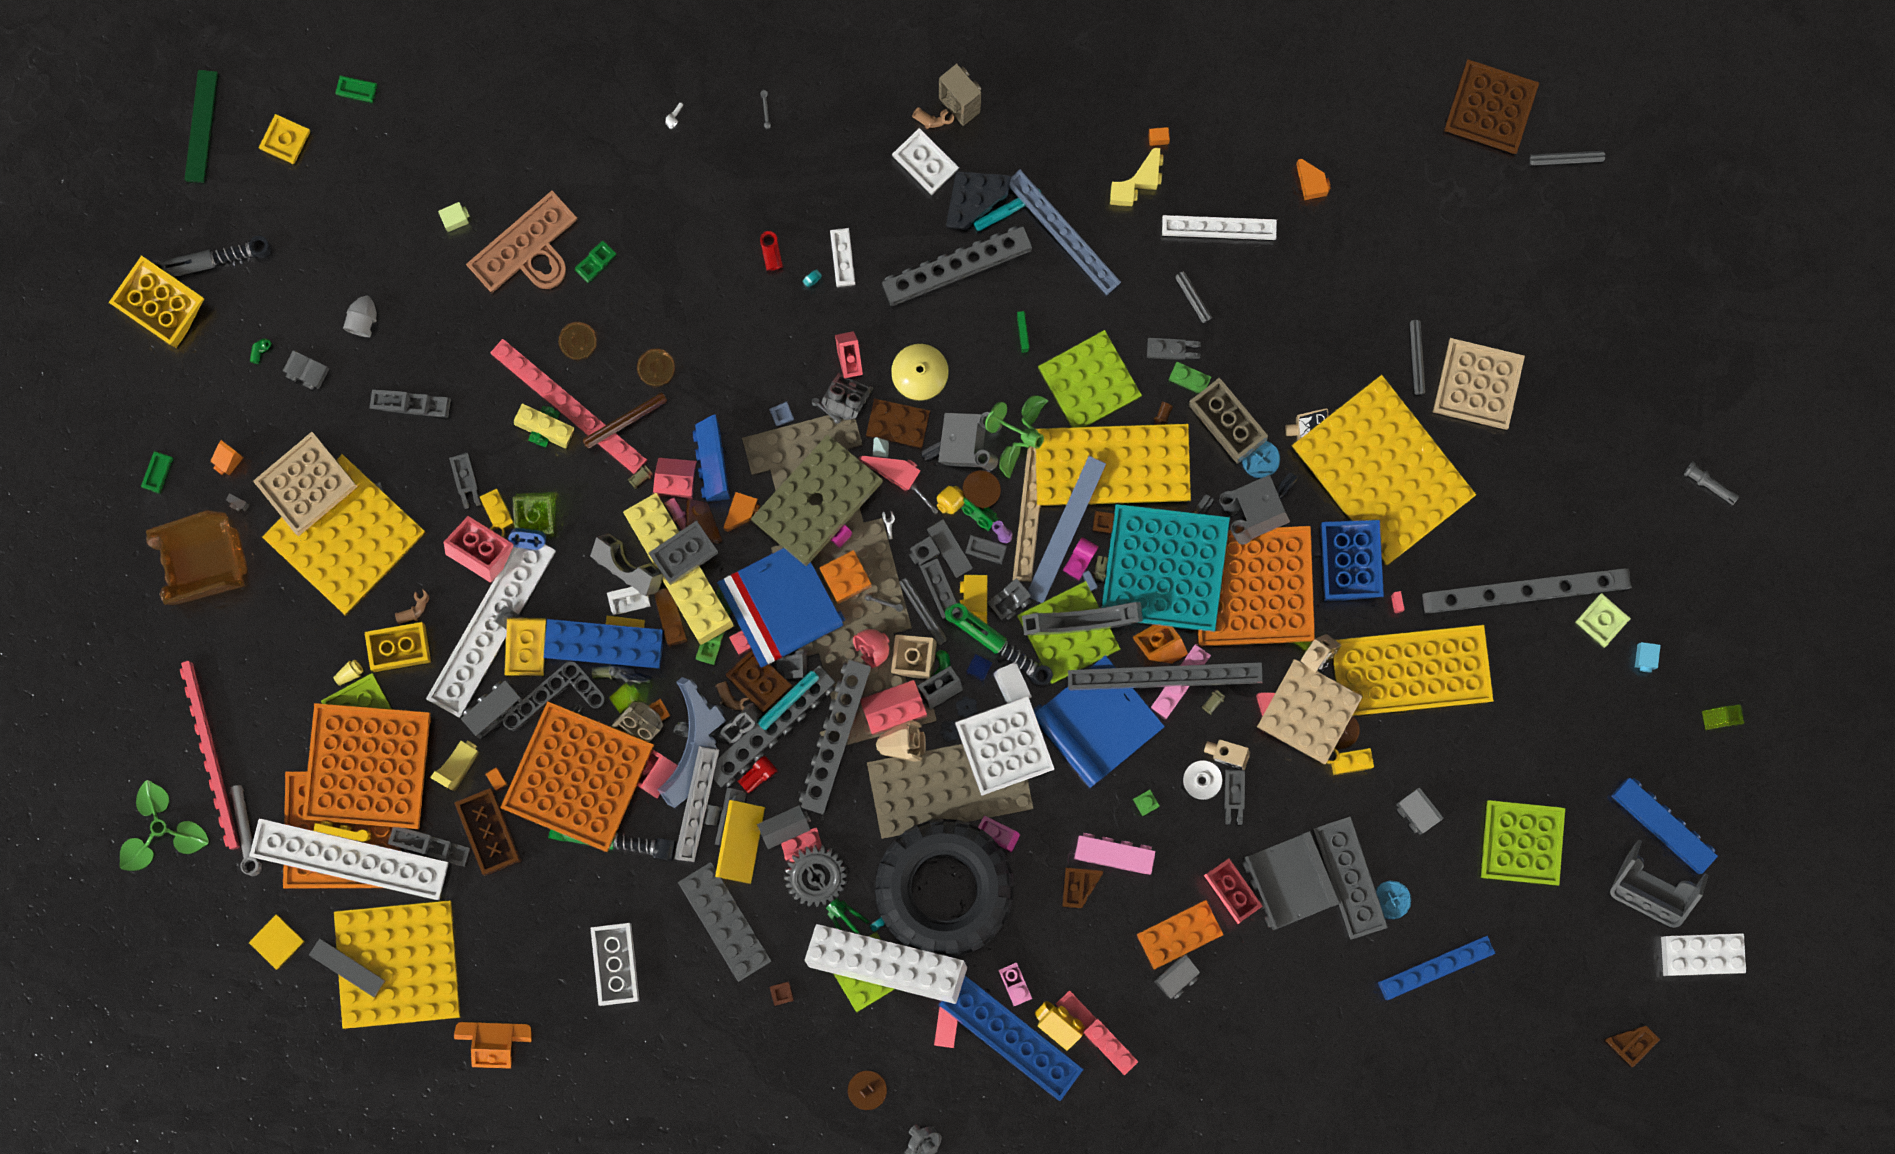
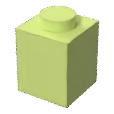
M459 202L438 211L448 232L469 224L467 217H470L466 207H462Z

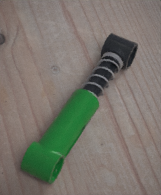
M956 603L946 608L945 617L949 622L960 627L995 654L1000 652L1002 653L1001 655L1008 658L1007 660L1010 659L1014 664L1020 666V669L1022 668L1026 671V674H1028V677H1030L1034 684L1044 685L1051 681L1053 673L1048 666L1028 659L1026 654L1022 655L1020 650H1016L1013 645L1010 646L1006 637L967 610L963 604ZM954 608L960 611L958 619L952 614ZM1039 670H1042L1045 674L1043 680H1040L1037 676Z
M550 829L548 837L550 839L585 844ZM616 832L609 849L613 850L616 846V848L621 847L624 850H638L640 853L643 851L647 852V854H652L654 858L672 861L675 841L660 838L648 841V839L642 840L640 837L638 839L632 838V836L626 837L624 834L621 836Z

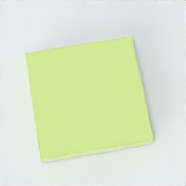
M1601 593L1578 618L1576 623L1603 647H1606L1631 618Z

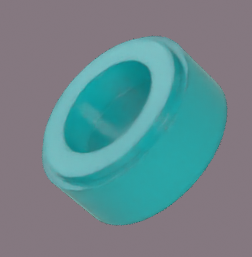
M817 269L814 270L803 280V283L807 287L814 285L821 278V273Z
M880 916L869 925V928L875 932L885 922Z

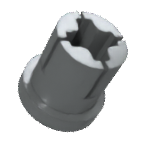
M707 804L703 823L718 826L723 806Z

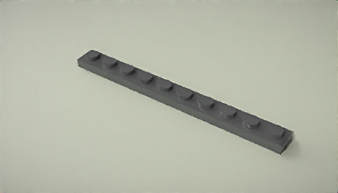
M1262 663L1068 670L1069 691L1263 683Z

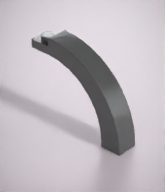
M1133 602L1084 611L1034 613L1022 616L1024 635H1051L1126 626L1143 621L1141 602Z

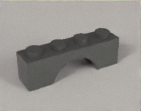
M610 533L596 537L590 557L595 559L598 564L610 570L612 574L624 580L626 584L631 585L640 594L648 596L658 592L663 574L656 566L649 563L636 568L627 561L621 541Z

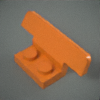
M460 1022L456 1025L454 1039L472 1040V1067L511 1068L512 1041L531 1042V1027L527 1024Z

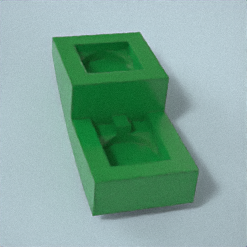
M602 241L575 267V271L589 283L614 258L616 253Z

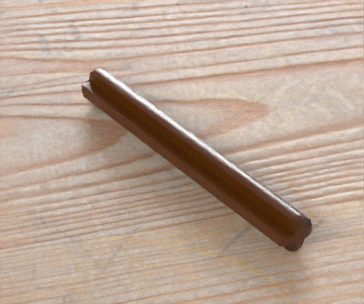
M663 393L656 395L583 439L584 445L587 448L594 446L667 402Z

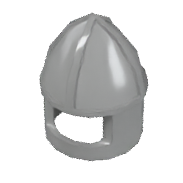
M369 296L360 297L350 305L343 326L345 331L363 337L371 336L370 328L372 322H376L377 312L374 302Z

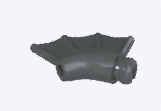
M618 665L611 666L609 669L611 676L623 679L625 682L650 683V680L654 679L652 676L636 672L633 667Z

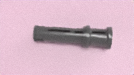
M1695 461L1690 463L1683 474L1697 481L1699 486L1704 485L1731 505H1734V502L1740 496L1710 476L1708 470L1704 471L1698 467Z

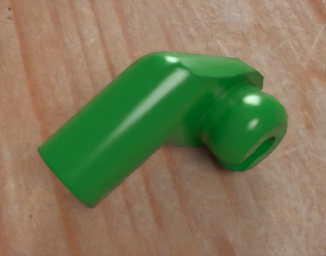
M263 338L253 344L250 357L251 363L258 364L260 362V355L271 347L269 339Z
M939 650L936 652V658L940 666L934 675L951 666L950 656L947 651Z

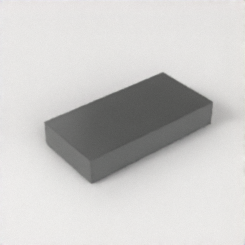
M970 535L965 554L1002 565L1007 545Z

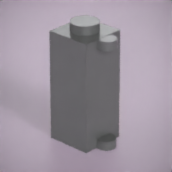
M799 805L757 824L767 848L770 849L810 831L808 822H811L807 811L802 812Z

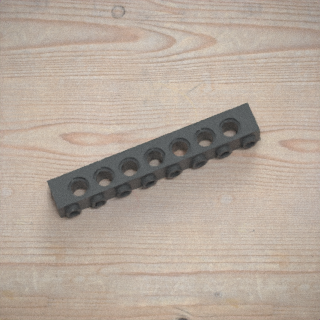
M1012 227L1008 230V233L1003 235L997 233L992 235L990 240L985 242L979 240L973 243V246L970 248H959L954 254L949 256L948 254L941 255L937 258V261L932 263L926 261L920 264L919 268L914 270L913 268H908L899 276L891 275L886 277L885 281L882 282V286L890 306L897 305L1031 252L1032 246L1024 227ZM1011 240L1014 242V246L1007 248L1004 242ZM989 247H994L997 252L994 255H990L986 250ZM976 254L979 256V260L972 262L969 260V256ZM959 261L962 266L955 269L951 266V263ZM936 268H941L944 270V273L937 276L933 271ZM924 275L927 279L925 282L920 283L916 280V277ZM901 282H906L909 284V287L902 290L898 285Z
M849 659L848 663L844 662L841 673L844 676L842 681L838 680L835 688L838 695L836 700L832 699L829 710L832 711L830 718L826 717L823 725L826 732L824 736L820 735L817 744L820 750L818 755L814 754L811 762L814 769L812 773L808 772L805 781L808 787L806 792L802 791L799 802L802 803V808L820 814L824 813L871 669L870 665ZM848 676H856L858 683L855 686L848 685ZM843 694L851 695L852 701L850 704H843L841 702ZM838 712L846 715V720L842 723L835 720V714ZM831 731L839 732V740H830L829 733ZM831 749L834 752V757L829 760L825 759L823 751ZM821 767L826 768L828 771V775L825 778H820L817 775V770ZM819 786L822 789V794L819 796L812 795L811 788Z
M819 665L814 670L819 676V680L815 682L820 685L819 693L812 694L809 688L802 695L806 699V704L803 707H798L795 702L787 709L792 713V717L789 720H784L781 715L773 722L778 727L775 733H769L768 728L766 730L762 729L757 722L750 731L746 732L717 759L713 779L721 788L725 786L727 788L736 781L735 777L739 773L744 774L750 768L749 764L753 760L757 762L764 755L763 751L767 747L771 749L778 743L779 740L777 738L782 733L786 735L793 729L791 725L796 720L798 722L803 720L807 716L806 711L809 708H816L822 702L820 700L821 697L825 694L828 696L835 690L834 685L837 683L822 666ZM756 736L763 738V744L759 747L754 745V738ZM742 749H747L749 752V757L745 760H742L739 756ZM728 762H732L735 765V769L731 773L725 770Z

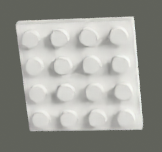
M1029 697L955 723L981 796L1054 770Z

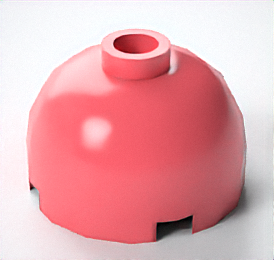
M865 629L853 637L856 651H861L863 654L861 659L867 665H870L871 668L881 665L889 655V638L886 634L875 629Z

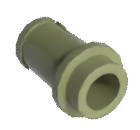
M646 465L644 467L641 466L637 473L628 478L635 489L647 478L650 479L653 474Z
M1098 556L1095 571L1092 572L1094 580L1103 582L1107 576L1108 558L1104 557L1102 564L1103 556Z
M612 664L603 667H592V678L613 679L615 676L609 674Z
M1218 690L1212 691V696L1202 708L1212 715L1221 701L1224 702L1225 696Z

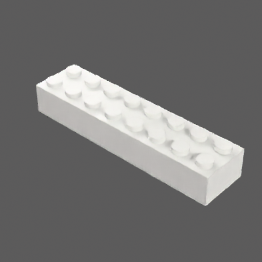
M818 924L815 926L805 957V962L810 968L954 1004L957 1003L967 970L964 960Z

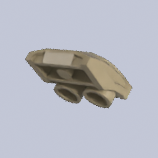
M632 702L610 727L649 743L661 730L663 723L659 714L643 702Z

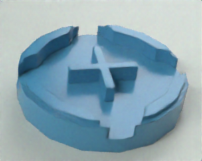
M1266 441L1242 460L1243 467L1248 474L1256 478L1271 476L1280 464L1279 451L1272 443Z
M1387 881L1376 887L1375 890L1385 919L1401 918L1408 912L1411 906V896L1405 885L1397 881Z

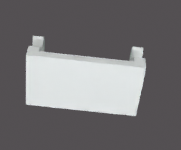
M633 587L607 593L613 615L651 607L649 597L640 594Z
M1012 663L993 673L1007 704L1025 697H1032L1017 664Z

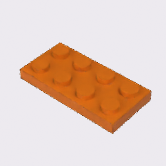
M1206 900L1137 934L1153 969L1223 936Z

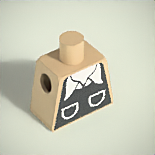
M1328 409L1297 415L1296 424L1285 426L1286 436H1297L1298 441L1328 417Z
M1322 635L1312 642L1302 657L1301 662L1316 673L1323 674L1342 645L1329 635Z
M1219 740L1218 744L1207 741L1204 749L1205 753L1214 755L1213 759L1216 762L1239 770H1245L1250 756L1248 748L1223 740ZM1224 750L1229 751L1227 755H1221Z

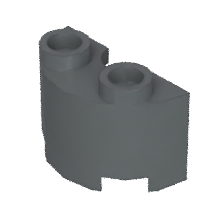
M1016 578L987 603L1001 620L1006 618L1009 621L1017 614L1016 610L1019 607L1025 608L1032 601L1030 600L1031 595Z
M796 651V655H793V652L783 656L774 661V669L785 679H803L808 674L807 651Z

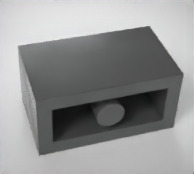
M951 666L918 685L920 696L930 710L963 690L961 681Z

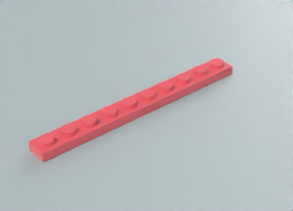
M504 339L490 352L491 355L588 436L606 426ZM616 433L597 443L633 474L637 473L641 469L640 467L647 462L646 458Z
M186 661L181 663L180 673L182 679L186 680V696L191 699L190 712L196 718L197 724H194V727L202 741L199 743L202 754L205 753L206 761H204L206 771L210 772V788L212 791H215L216 798H214V804L216 809L220 811L219 823L221 828H224L226 834L223 836L226 847L229 846V849L235 850L241 848L194 666L192 662Z

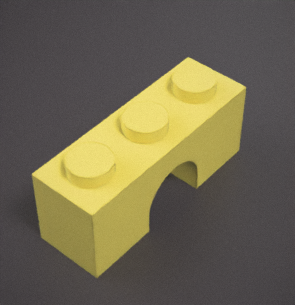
M525 404L521 405L514 419L515 426L531 433L532 431L548 438L550 442L565 449L574 434V427Z

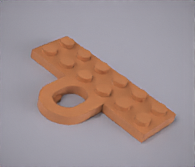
M551 191L466 265L491 293L497 290L520 269L537 287L542 289L554 288L564 280L566 266L561 256L550 243L578 219L560 198ZM540 254L546 255L552 267L551 273L543 274L541 271L533 269L532 259Z

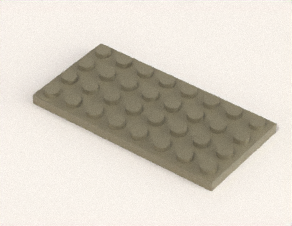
M963 744L925 751V754L920 756L922 760L916 762L894 757L867 762L882 839L901 835L905 830L914 825L933 819H957L969 822L983 819L984 816L990 818L1033 809L1028 779L981 796Z

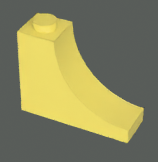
M468 740L466 743L460 741L449 759L439 770L434 771L431 778L455 792L480 753L475 750L477 746Z

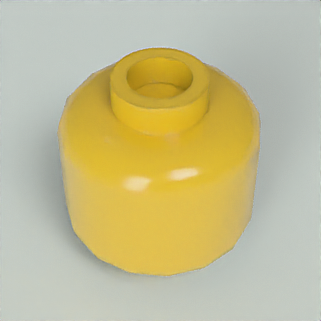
M957 486L946 487L937 496L938 509L942 513L947 512L948 514L957 512L964 505L965 497L963 491Z

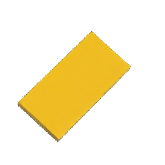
M729 800L715 877L751 884L760 837V830L757 824L763 820L765 807Z

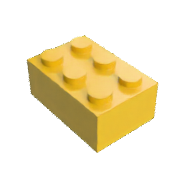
M422 622L365 632L370 670L373 672L431 662L426 627Z

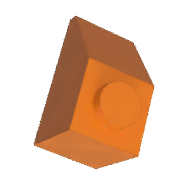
M1299 159L1296 165L1304 200L1327 196L1329 189H1331L1329 178L1325 177L1324 172L1303 159Z
M221 440L211 462L215 464L213 468L221 475L225 472L230 476L243 457Z
M735 492L724 525V531L729 532L751 521V518L760 509L758 499Z

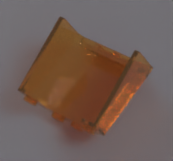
M207 510L146 530L147 544L155 550H160V561L165 569V580L168 586H163L160 592L164 605H176L243 587L244 581L242 576L247 573L239 533L236 528L231 529L225 513Z

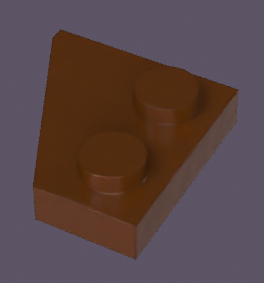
M689 499L687 501L685 528L697 521L712 543H721L722 539L708 503Z
M1066 868L1062 907L1082 908L1101 878L1103 871Z
M1647 1026L1605 1039L1631 1067H1634L1660 1040Z

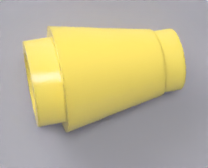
M356 660L348 661L333 678L341 686L360 677L363 669Z

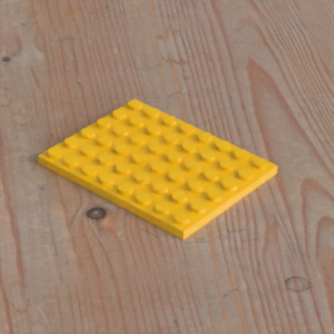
M1382 375L1292 445L1351 521L1380 520L1381 556L1386 566L1476 496L1475 492Z

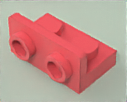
M810 829L808 832L781 843L785 860L794 862L792 854L799 857L798 850L800 849L803 853H806V846L812 851L815 844L817 850H820L822 843L818 829Z

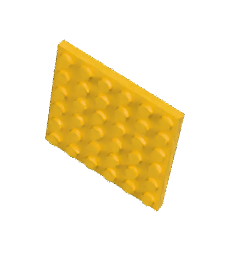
M342 454L336 461L358 487L299 537L281 517L262 538L344 615H347L426 532Z
M451 901L334 912L337 950L385 980L377 995L372 997L339 975L342 1029L460 1018Z

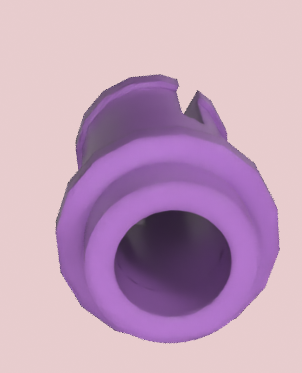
M1002 521L993 523L992 529L998 535V540L1002 543L1010 542L1012 540L1011 530L1007 529Z

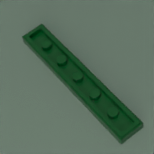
M198 70L184 179L187 182L205 183L218 72Z

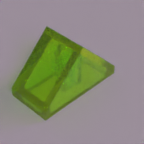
M1741 705L1724 706L1702 711L1706 730L1744 724Z

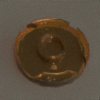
M573 322L562 329L558 343L565 356L573 360H582L588 358L594 352L597 338L594 330L589 325Z
M661 349L646 351L641 355L637 363L639 377L645 384L653 387L667 384L673 378L675 372V363L672 357Z

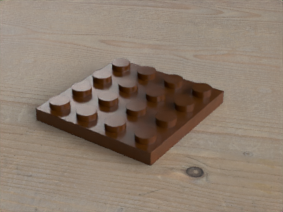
M1467 59L1444 131L1516 154L1539 82Z

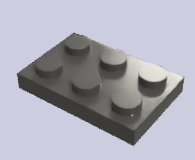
M697 521L649 552L650 557L670 585L718 554V551Z

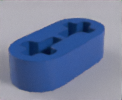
M515 528L511 531L508 540L516 548L539 550L544 546L546 536L539 530ZM516 534H518L519 538H521L520 541H516ZM535 537H538V540H540L538 544L533 540Z

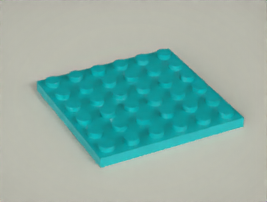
M1116 504L1102 608L1141 602L1143 621L1136 623L1215 632L1230 517Z

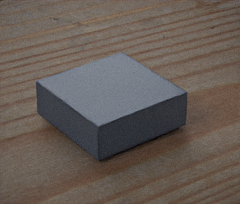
M787 402L770 408L777 427L794 421Z
M1091 572L1083 573L1082 576L1090 591L1097 590L1098 586Z

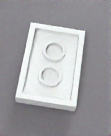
M920 128L892 154L931 195L959 170V167Z

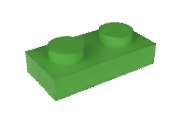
M1176 362L1169 377L1170 381L1197 393L1206 389L1211 379L1210 376L1179 362Z

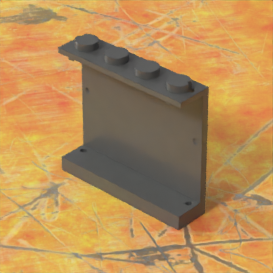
M1310 831L1244 858V870L1251 875V887L1254 892H1258L1260 897L1258 900L1263 906L1261 910L1265 909L1267 914L1264 917L1267 926L1269 928L1272 927L1273 930L1340 904Z

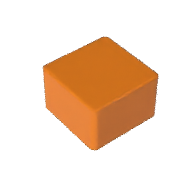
M1168 127L1149 129L1150 146L1169 144Z
M494 768L486 773L487 778L496 791H500L508 786L498 768Z

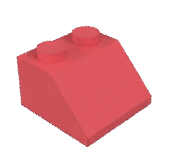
M658 458L653 493L663 497L693 499L697 461Z
M652 750L637 786L658 798L660 793L657 789L669 779L678 765Z

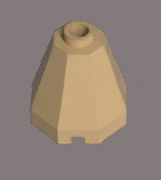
M911 720L881 734L876 742L877 750L885 756L913 762L921 761L922 757L920 756L925 754L926 744L924 732H920L918 729L922 728L920 723Z

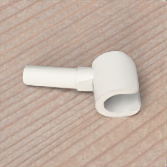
M679 103L674 112L666 117L665 123L671 129L678 123L675 117L683 107L682 103Z
M892 511L891 518L886 519L885 512H883L882 518L886 523L888 539H892V523L895 518Z

